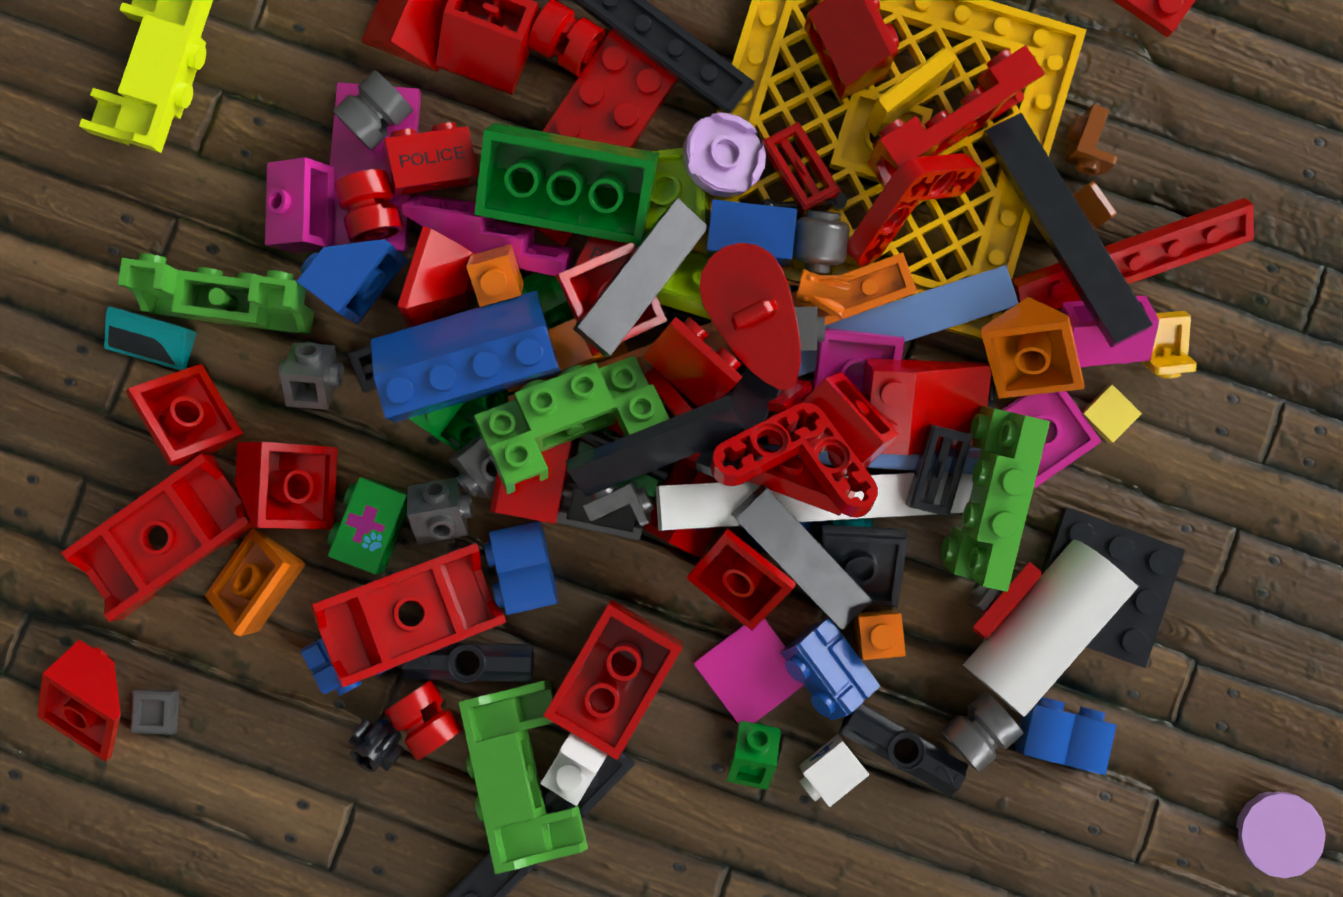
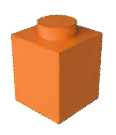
M511 244L470 256L466 267L480 307L522 295L524 283Z
M894 610L859 613L852 620L855 651L859 658L871 660L906 656L901 613Z

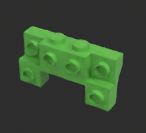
M140 253L138 260L122 258L118 285L130 290L135 295L140 310L147 314L312 335L315 311L304 305L306 288L293 280V274L267 270L266 277L240 272L238 273V278L223 276V271L206 267H197L196 272L182 271L167 265V258L146 253Z
M635 355L602 368H598L596 362L585 367L583 365H575L569 367L560 376L553 379L531 381L524 385L520 391L515 392V400L474 415L478 432L507 494L515 492L516 483L538 475L540 481L548 479V467L541 454L545 450L615 424V418L624 436L670 419L654 385L648 384Z
M983 405L981 406L980 413L975 414L970 427V434L973 435L972 446L982 450L973 470V487L969 502H967L963 511V527L952 526L950 536L944 538L940 557L943 561L942 566L954 575L969 577L983 587L1008 592L1050 421Z
M550 680L459 702L469 753L466 756L467 770L470 777L475 778L478 792L475 798V808L478 818L484 821L495 874L581 853L588 849L579 806L546 813L528 729L554 723L543 716L554 698Z

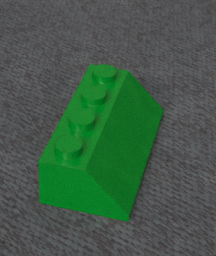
M494 123L486 128L483 134L474 215L618 242H633V244L638 245L643 239L659 153Z

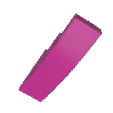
M417 194L402 205L403 215L421 226L437 231L475 254L511 244L519 269L552 276L568 270L573 264L574 248L534 242V226L500 222L494 218L474 215L476 202Z

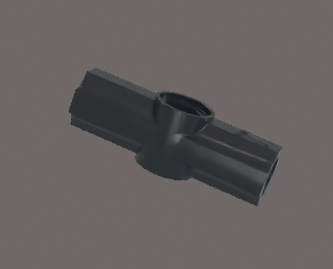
M478 641L456 642L403 663L404 679L457 680L463 683L475 680L532 682L534 644L481 643ZM463 651H472L478 656L480 664L477 671L468 672L462 668L459 659Z
M863 703L842 720L838 731L840 734L891 762L897 769L910 773L950 797L960 789L966 778L969 766L967 763ZM904 738L911 739L913 744L911 753L904 758L895 757L893 750L895 744Z

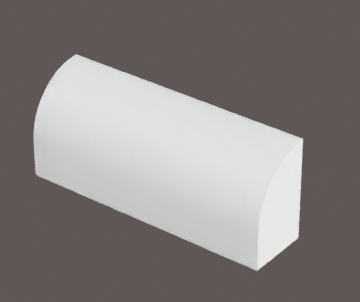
M1073 539L1042 574L1040 580L989 639L984 640L963 666L1010 708L1025 717L1139 586L1097 551Z

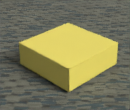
M1113 385L1107 386L1082 411V414L1092 428L1108 444L1114 443L1142 414Z

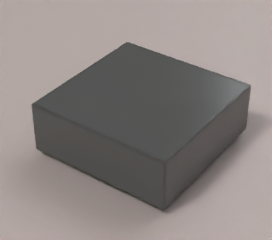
M133 690L130 733H177L180 690Z

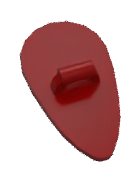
M736 243L725 246L710 257L701 273L699 290L703 306L718 332L751 372L779 390H789L795 386L801 365V341L792 294L784 271L773 254L758 245Z

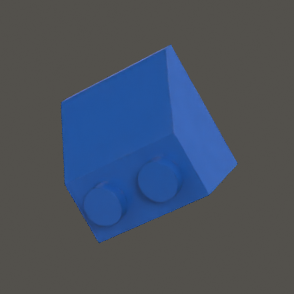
M385 239L323 247L319 254L313 253L307 258L301 267L300 272L302 275L297 282L336 312L358 325L408 260Z

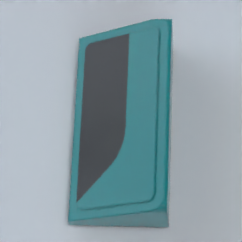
M108 306L105 320L104 349L174 369L184 370L187 367L197 332Z

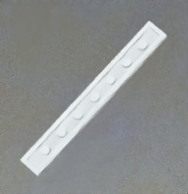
M928 472L921 501L924 500L931 472ZM947 472L943 473L934 504H940L948 476ZM914 473L871 475L878 487V496L872 509L865 516L858 518L849 517L844 514L838 516L769 490L798 522L935 515V513L910 508L905 504ZM962 473L950 514L963 513L970 499L973 487V474ZM748 481L737 486H725L721 483L657 486L658 531L742 526L731 514L760 486ZM862 491L855 492L854 497H858L862 501L865 494Z

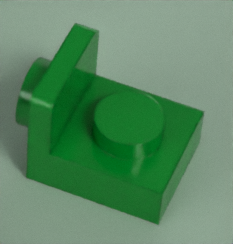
M535 272L523 278L522 295L537 290L548 329L575 318L556 276Z
M741 721L738 726L736 744L728 766L726 781L767 790L777 766L780 729Z

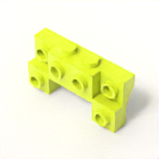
M132 0L131 5L122 2L120 11L129 19L141 23L118 89V93L122 96L92 88L90 96L95 98L98 103L92 120L81 119L79 127L99 137L128 146L133 144L162 153L173 118L181 119L184 108L190 105L193 98L192 84L196 72L205 63L206 42L201 38L213 0Z

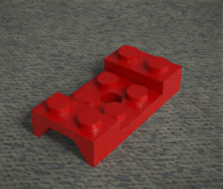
M1025 45L1014 53H1011L1009 49H1005L993 57L986 64L988 69L976 78L979 84L960 101L962 106L949 115L947 110H943L928 120L924 126L917 116L906 123H903L901 119H897L879 132L881 138L872 145L874 150L867 163L882 186H886L892 175L904 162L915 157L940 155L1023 101L1024 95L1022 90L1045 75L1028 47Z
M200 454L61 553L67 561L84 571L104 599V616L108 622L126 618L157 596L156 592L219 547L229 545L253 528L238 491L213 455ZM158 525L163 527L168 535L166 545L160 550L155 549L149 542L151 530Z
M477 543L310 606L340 688L506 623L505 616L494 602L482 572L480 551ZM414 602L421 608L422 618L416 626H406L400 621L398 611L403 603Z

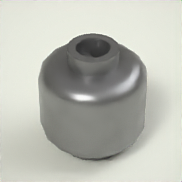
M807 210V216L801 217L796 221L792 256L798 261L805 262V270L829 273L830 265H839L845 261L850 229L846 222L840 220L841 214Z

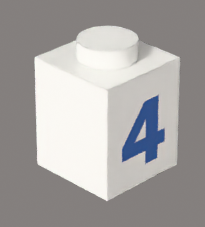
M838 734L799 765L802 773L805 775L799 781L815 802L822 797L829 807L869 776V773Z

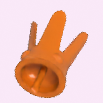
M804 269L800 283L787 282L788 285L799 287L795 302L813 304L842 319V314L844 313L843 306L828 298L837 300L847 299L849 295L846 290L851 287V284L841 280L852 279L854 275H818Z

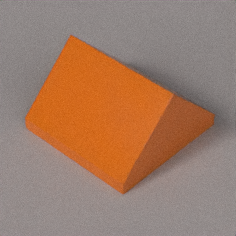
M1027 297L981 328L982 340L999 399L1084 389L1083 375L1068 315Z
M252 528L205 596L233 634L241 637L256 633L263 627L307 563L260 530Z

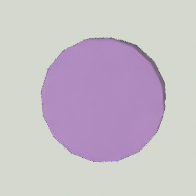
M720 112L712 114L710 117L702 118L694 124L684 141L682 158L687 174L699 188L711 195L727 198L743 194L759 180L765 168L766 150L764 144H760V140L756 136L758 132L751 123L738 115Z
M1283 791L1260 793L1245 804L1238 816L1236 828L1239 829V840L1237 839L1239 850L1251 865L1269 876L1290 878L1302 875L1316 864L1323 852L1326 834L1322 818L1310 803L1295 794Z

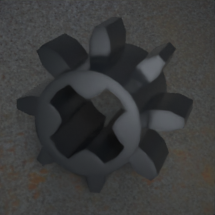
M364 719L349 739V743L354 746L350 751L351 758L359 767L369 772H375L379 766L388 771L404 750L398 744L402 739L400 731H396L393 724L385 719H377L373 725Z

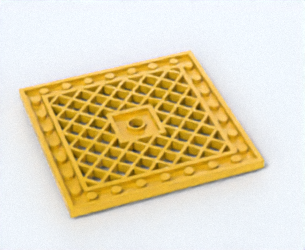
M752 0L732 65L755 81V83L733 114L751 123L761 140H764L770 136L763 124L781 115L786 126L789 127L795 123L789 111L805 102L808 104L815 119L803 125V130L807 134L820 127L829 145L817 150L820 158L833 153L829 168L840 171L832 175L833 179L837 183L848 178L857 195L847 200V204L842 210L837 211L831 208L826 211L841 214L840 220L849 225L848 241L856 229H852L844 211L861 203L867 214L873 205L869 198L882 192L884 189L867 163L874 148L870 141L871 132L865 126L866 121L878 97L926 61L917 44L933 36L940 50L948 48L956 58L951 67L956 79L939 86V88L898 118L903 123H906L917 116L923 126L931 119L933 109L923 107V105L935 99L940 110H947L950 115L954 111L945 94L959 86L965 96L974 90L971 80L988 69L986 64L991 60L985 48L997 52L1009 49L1011 53H1014L1025 45L1028 47L1045 75L1023 89L1024 100L1018 104V107L1015 105L1006 111L1009 115L1008 117L996 123L989 122L983 126V130L969 137L967 136L940 154H955L960 150L968 154L982 169L979 181L986 194L971 202L966 193L955 196L961 207L946 215L942 212L936 199L919 201L917 205L926 202L935 220L918 228L910 214L904 223L910 234L894 242L891 241L880 256L882 257L886 254H889L890 257L899 254L897 248L914 240L923 260L909 267L917 293L906 297L1007 265L1010 278L1012 279L1031 216L1001 167H999L995 184H993L986 169L998 163L995 157L981 162L972 144L983 139L982 135L986 129L1022 113L1049 156L1086 29L990 0H879V12L882 17H885L883 19L885 24H894L903 40L899 43L897 54L908 49L916 67L900 74L893 61L888 71L891 80L876 88L873 84L851 95L850 100L848 97L840 100L804 29L806 20L800 10L815 1L819 4L823 0ZM790 15H792L799 30L784 38ZM907 24L925 30L912 35ZM946 36L964 42L952 48ZM805 39L813 55L796 64L788 47ZM972 48L981 65L966 73L957 55ZM780 53L788 68L772 76L778 54ZM818 64L827 81L810 89L801 72ZM793 77L802 94L784 102L776 85ZM832 89L841 106L823 114L815 97ZM768 91L776 107L760 115L766 92ZM845 114L837 139L828 122ZM793 136L788 138L789 142L795 141L797 144ZM797 144L802 156L804 157L801 159V161L803 162L805 167L808 166L811 170L815 180L817 181L816 186L819 189V191L824 190V186L820 182L810 163L808 162L799 145ZM789 165L788 167L790 168L791 172L794 173V168L792 167V165ZM775 172L762 180L759 179L741 195L726 198L709 194V225L712 200L739 202L756 192L761 201L770 199L765 188L781 180L778 173ZM858 177L880 184L865 191ZM806 189L803 190L807 198L810 197ZM790 197V198H788V199H786V200H784V201H782V202L794 201V200H793L792 197ZM989 201L982 224L974 208ZM965 214L974 233L958 241L948 222ZM939 227L949 246L932 254L922 235ZM709 229L705 231L691 251L706 255ZM978 239L970 263L962 247ZM953 252L963 272L946 280L936 260ZM846 254V259L843 263L830 265L829 273H812L818 275H842L861 267L849 254ZM792 256L789 267H782L786 280L800 283L803 270L805 269V262L798 261ZM928 266L935 281L912 273ZM1002 311L945 330L983 342L981 328L1000 316Z

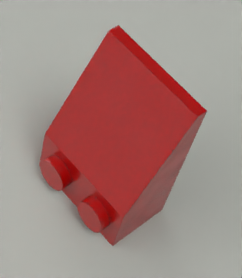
M865 358L862 394L899 433V436L881 454H919L928 423L970 433L971 423L975 414L980 413L982 405L987 406L991 379L989 363ZM942 436L938 437L935 451H938ZM952 439L950 449L956 448L958 440Z
M611 600L543 716L618 760L680 654L684 641L616 601Z

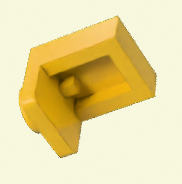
M1186 311L1156 313L1160 321L1151 361L1141 362L1156 376L1161 378H1177L1181 376V373L1195 372L1197 362L1188 356L1191 315Z

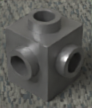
M312 342L293 343L287 358L280 361L279 381L282 384L286 407L328 409L335 389L341 388L343 384L344 367L342 363L337 362L335 345H322Z
M479 434L448 460L460 473L457 480L470 496L473 497L477 494L480 498H490L493 496L497 470ZM487 464H488V467H489L488 472H486V465H487Z
M457 477L408 486L407 517L418 545L468 536L467 518L474 516L473 504L469 493H462Z

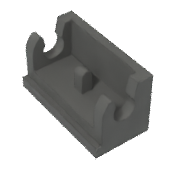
M568 482L567 486L564 487L563 503L558 512L556 523L636 540L641 539L643 526H640L630 503L590 522L583 506L593 500L591 495L586 497L580 487L574 483Z

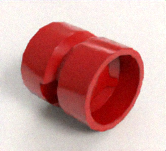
M550 0L541 10L531 29L528 46L548 59L557 56L559 66L579 77L602 44L605 29L586 17L577 20L574 10L558 0Z
M370 169L358 171L341 177L335 182L334 187L339 206L342 210L348 211L343 220L349 242L387 240L403 231L398 208L396 205L389 203L394 194L389 175L385 170Z
M432 680L384 711L396 731L406 732L407 736L404 743L416 761L424 758L463 730L453 712L442 709L441 705L444 699Z

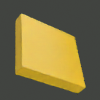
M942 48L878 97L865 125L874 137L886 126L897 120L939 88L956 61L955 56L948 48Z

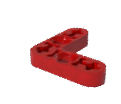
M966 153L915 157L904 162L892 175L849 239L847 253L860 267L873 263L886 250L919 201L962 195L977 182L982 172L981 167Z
M800 403L722 442L713 453L711 473L719 483L725 486L743 484L782 462L799 455L842 514L856 518L865 516L872 509L878 496V487L869 472L825 413L818 406L811 403ZM799 419L804 424L810 422L813 424L811 431L807 427L794 431ZM794 431L792 438H790L789 433ZM762 436L774 437L779 441L781 449L773 453L765 452L758 446L757 439ZM746 448H747V451H748L749 455H747L746 457H744V454H745V451H746ZM824 451H832L840 457L842 465L837 468H828L820 462L818 455ZM725 457H728L732 462L742 458L738 470L732 465L724 467ZM847 472H849L850 475H849V477H848V479H847V481H846V479L844 478V476L846 475ZM849 489L854 493L862 491L865 494L862 501L858 497L850 499L847 496Z

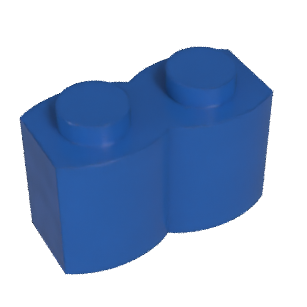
M536 521L489 532L490 541L484 543V549L489 567L496 566L499 582L493 583L497 606L499 608L505 607L506 614L509 615L559 603L542 522Z
M1041 697L1038 704L1036 703L1025 717L1022 716L1020 729L1023 735L1017 739L1016 751L1037 759L1106 775L1116 724L1104 720L1105 712L1080 706L1079 713H1073L1064 710L1065 702Z

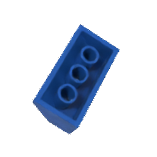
M537 290L519 297L371 339L373 377L385 419L394 422H400L498 393L534 380H541L561 374Z

